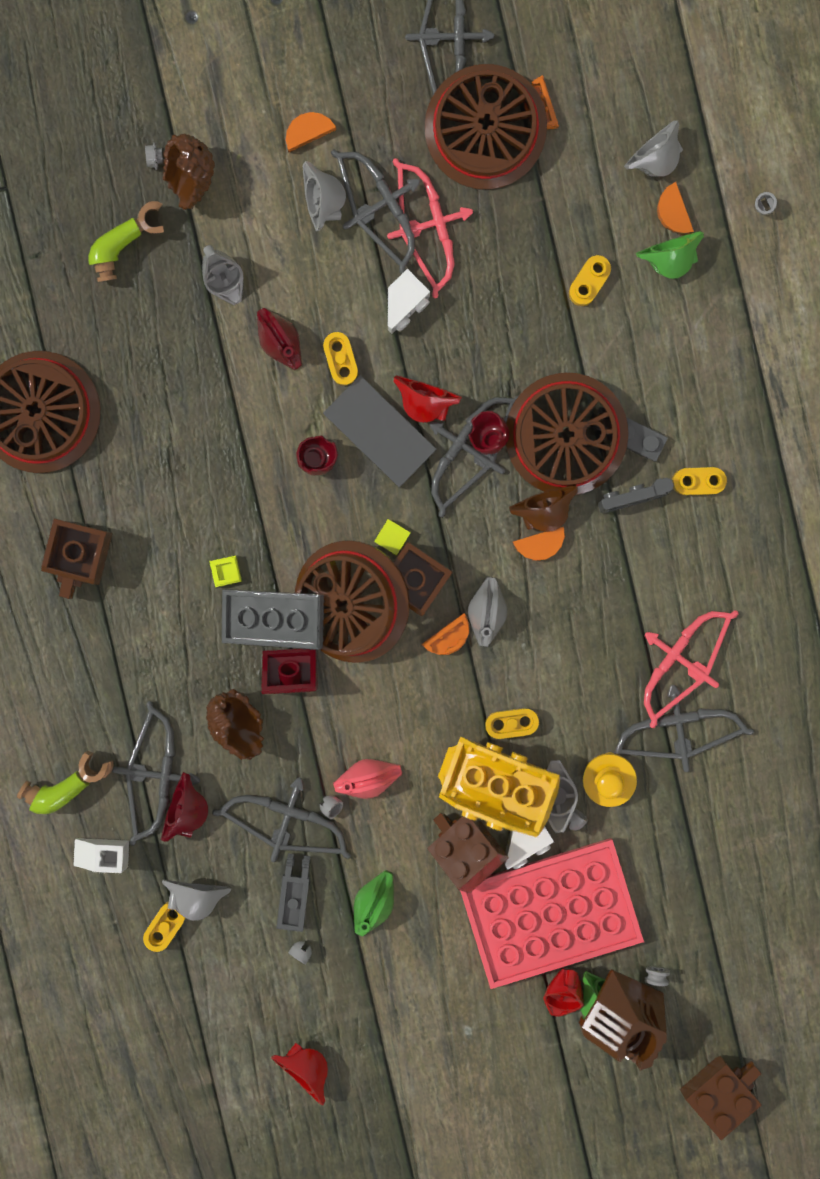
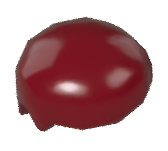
M482 411L471 420L473 429L469 434V438L476 451L484 455L495 454L501 451L507 444L510 433L509 428L499 414L493 411Z
M322 435L306 438L299 444L296 452L298 466L312 476L328 473L333 469L338 458L335 442L328 441Z

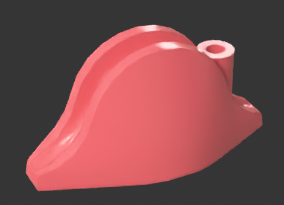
M364 759L353 764L333 785L335 792L361 799H370L382 794L402 775L401 766L397 764Z

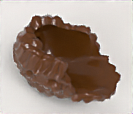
M189 134L173 135L172 139L167 141L163 153L165 157L163 162L165 164L163 167L165 170L163 172V180L168 182V188L178 195L180 208L184 210L193 209L197 202H201L204 193L208 191L212 183L211 177L214 174L213 169L215 167L213 155L208 147L200 140L195 139L194 136Z
M231 689L227 693L217 694L212 698L206 707V720L213 740L217 741L225 750H229L230 754H234L241 760H251L255 756L260 755L262 752L261 748L263 747L261 742L264 740L260 735L263 728V719L260 718L261 713L249 703V698L244 693L238 692L235 689Z

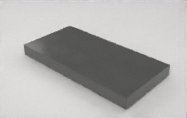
M361 375L323 412L399 488L436 451V448Z
M224 589L222 590V643L323 649L324 594Z

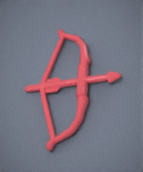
M395 158L393 159V165L398 168V189L403 187V170H408L416 173L423 181L428 194L433 220L423 223L412 220L409 223L414 238L420 236L421 230L436 226L447 261L446 273L443 279L436 284L416 249L413 256L433 288L432 297L438 298V291L452 278L455 264L453 241L449 239L446 222L463 218L465 221L473 214V210L461 207L459 212L443 216L438 201L440 197L433 187L430 178L419 167L400 163ZM404 194L399 197V205L403 210V214ZM401 225L400 230L387 235L388 239L402 236L408 246V239Z
M735 610L732 613L710 611L699 616L682 631V636L677 640L673 648H670L658 639L659 635L657 633H645V637L650 645L654 643L668 653L659 665V668L654 669L650 681L645 688L644 705L651 719V728H655L657 720L704 681L714 688L719 687V683L710 677L709 674L731 619L739 615L738 611ZM714 617L725 618L707 668L698 661L691 663L680 655L688 645L690 638L703 622ZM677 660L688 668V675L696 680V682L655 714L650 703L652 691L664 673L669 671Z

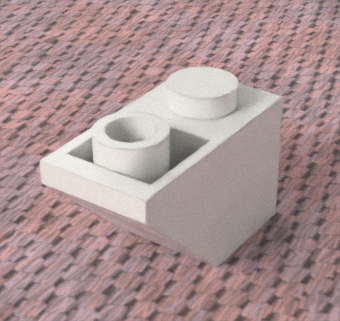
M408 269L388 287V331L391 334L396 330L401 332L410 323L409 317L415 311L420 313L430 303L428 300L430 291Z
M545 826L538 837L513 830L510 831L505 851L509 859L504 862L507 869L512 867L518 869L528 862V857L535 853L537 856L541 855L551 848L550 844L554 841Z
M75 838L74 866L93 872L123 873L128 868V840Z

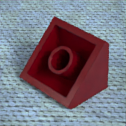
M301 648L263 651L262 694L318 690L316 649Z

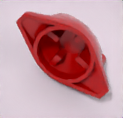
M398 375L394 377V383L402 394L405 412L417 422H430L436 418L438 420H446L449 406L458 404L462 399L461 396L427 383Z
M562 968L548 985L543 1000L550 1015L561 1017L583 1007V990L576 971Z
M295 1043L285 1056L273 1055L271 1057L276 1064L287 1072L320 1105H324V1083L328 1074V1066L325 1057L320 1052L314 1049L302 1048Z

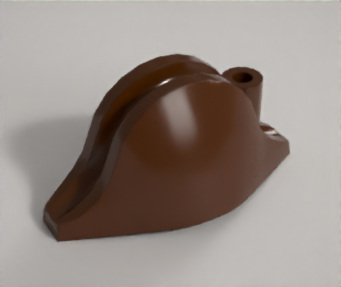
M575 484L544 491L510 506L509 510L511 514L523 518L528 530L536 528L544 532L554 531L566 522L570 502L578 492L577 486Z

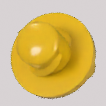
M612 752L593 758L586 766L583 774V786L589 798L595 803L606 807H615L627 802L634 794L637 785L636 772L632 764L624 757Z

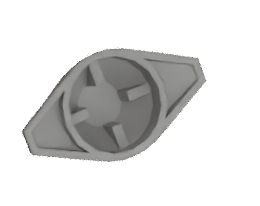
M678 120L672 121L647 141L629 159L624 167L626 169H639L648 176H666L673 172L679 162L680 153L683 151L678 141Z
M305 161L302 166L307 207L315 230L320 231L325 221L341 220L340 209L345 203L346 192L337 178L320 171L311 162Z
M211 245L206 246L203 249L205 255L203 256L202 268L203 281L207 290L232 305L242 302L243 271L233 258L217 249L214 250Z
M492 577L485 579L468 607V618L479 646L488 647L507 618L505 599L496 578Z
M558 760L551 761L547 768V771L560 776L558 794L548 819L555 833L565 831L578 801L577 789L561 761Z
M162 880V884L170 891L168 909L176 910L183 917L193 921L207 917L213 911L217 902L231 891V888L228 886Z

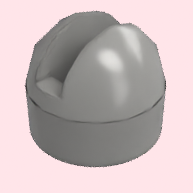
M770 192L761 193L755 200V208L762 215H769L776 209L777 199ZM763 198L766 199L770 207L768 211L765 210L761 202Z
M333 795L324 797V803H320L321 812L329 819L335 818L343 808V802Z
M576 808L568 823L570 825L569 829L574 831L581 829L588 822L586 816Z
M298 941L291 947L288 953L306 965L311 957L312 949L310 945L305 950L302 949L305 941Z

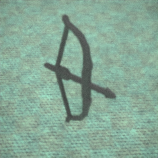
M427 0L420 32L405 35V39L408 41L420 42L433 95L437 90L426 45H437L440 40H454L457 72L464 69L466 64V58L464 57L465 40L482 39L483 43L495 36L494 33L486 29L475 33L464 32L466 9L463 0H455L454 33H439L437 28H426L433 0Z
M334 149L331 150V155L338 160L353 213V218L344 223L343 228L348 229L358 224L399 265V272L402 275L406 271L405 267L415 251V239L408 216L403 214V210L396 199L410 190L414 192L420 184V180L408 179V184L392 193L384 180V174L369 158L358 152L338 153ZM344 158H355L366 166L383 197L381 201L373 206L365 204L356 209L343 161ZM385 205H388L393 216L397 218L408 239V251L403 260L366 225V223L374 219L375 212Z
M518 396L514 399L494 397L482 403L466 419L467 424H465L457 437L444 429L443 423H430V427L435 435L440 433L453 442L445 457H441L432 479L431 493L440 509L439 517H444L446 508L490 468L500 474L505 473V469L495 463L498 453L484 455L468 445L466 441L473 429L471 420L476 415L496 404H509L504 418L505 422H507L511 407ZM464 449L474 456V463L483 469L443 504L438 494L439 481L451 461L453 462L460 450Z
M671 685L668 697L674 700L681 693L675 685ZM678 702L673 707L674 715L663 716L657 720V726L659 727L676 725L678 739L674 742L675 753L623 749L627 737L635 731L651 728L650 718L635 723L625 730L620 737L616 751L612 753L617 755L681 759L684 772H689V757L743 733L753 735L754 730L748 729L735 713L724 709L699 708L698 711L680 713ZM723 716L732 719L740 728L733 733L692 750L690 740L684 737L683 723Z
M152 701L147 702L148 714L127 768L113 767L112 769L113 773L126 775L133 836L129 843L132 846L136 844L137 840L155 833L161 825L170 801L168 798L170 781H179L182 776L171 774L173 757L176 753L174 731L169 719L153 707ZM153 715L163 722L166 730V748L161 772L147 771L144 765L134 764ZM189 773L192 785L200 783V778ZM146 777L160 779L156 820L149 829L138 833L132 781L142 782Z
M297 778L290 785L293 790L288 805L274 800L271 801L270 797L242 795L233 797L220 810H213L212 812L214 816L222 815L272 846L271 862L277 861L280 850L342 854L346 859L351 858V854L346 850L343 832L333 822L323 818L314 811L309 813L294 807L299 790L303 791L301 778ZM249 802L284 814L281 828L274 830L270 840L226 811L236 803ZM290 818L310 821L329 828L337 836L340 848L287 845L290 834L287 832Z

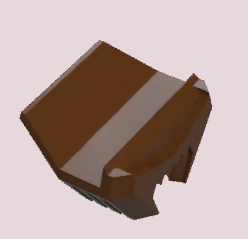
M611 969L587 1016H581L579 1026L581 1033L586 1039L619 1062L624 1058L630 1059L637 1065L640 1071L652 1067L654 1060L658 1057V1053L663 1048V1044L667 1041L664 993Z

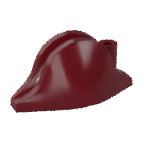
M266 308L257 311L258 337L263 351L271 358L294 371L302 366L300 339L295 326L287 319Z
M185 772L182 773L166 815L160 839L164 842H168L176 835L191 838L193 831L200 828L208 816L207 801L195 790L190 775Z

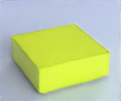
M388 519L374 542L397 556L409 537L410 532Z
M236 555L209 561L215 587L242 582Z

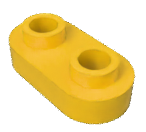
M600 255L590 257L569 289V298L575 305H589L607 280L611 272V265L605 257ZM600 265L602 272H595L593 266ZM579 288H587L588 294L581 295L579 293Z
M333 332L324 340L325 355L333 380L341 386H348L358 376L357 365L348 337L343 333ZM335 343L342 345V349L338 352L332 349ZM347 368L350 374L347 377H342L340 375L341 369Z
M716 467L684 468L677 471L672 478L674 483L673 489L680 495H713L720 493L727 484L725 473ZM685 476L691 479L690 486L683 484ZM711 476H715L718 479V483L715 486L710 484L709 479Z
M529 708L493 712L487 717L485 722L488 734L496 739L531 735L539 726L537 714ZM524 716L529 717L530 720L526 726L520 724V719ZM496 720L503 721L501 729L494 728L493 724Z
M168 902L161 907L143 936L145 946L153 952H160L166 949L186 919L178 912V917H170L169 911L172 909H168ZM160 932L163 935V939L157 940L154 937V933Z

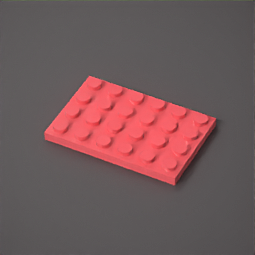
M612 838L531 862L518 869L512 868L492 874L471 893L461 891L490 989L644 942Z

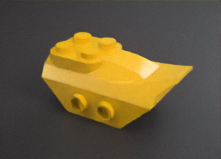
M460 736L457 745L448 747L438 778L441 781L442 789L439 798L451 806L462 810V816L477 821L479 817L486 820V825L499 831L506 828L538 837L550 817L559 790L560 776L527 763L528 758L512 752V755L509 756L502 753L503 748L488 742L484 746Z

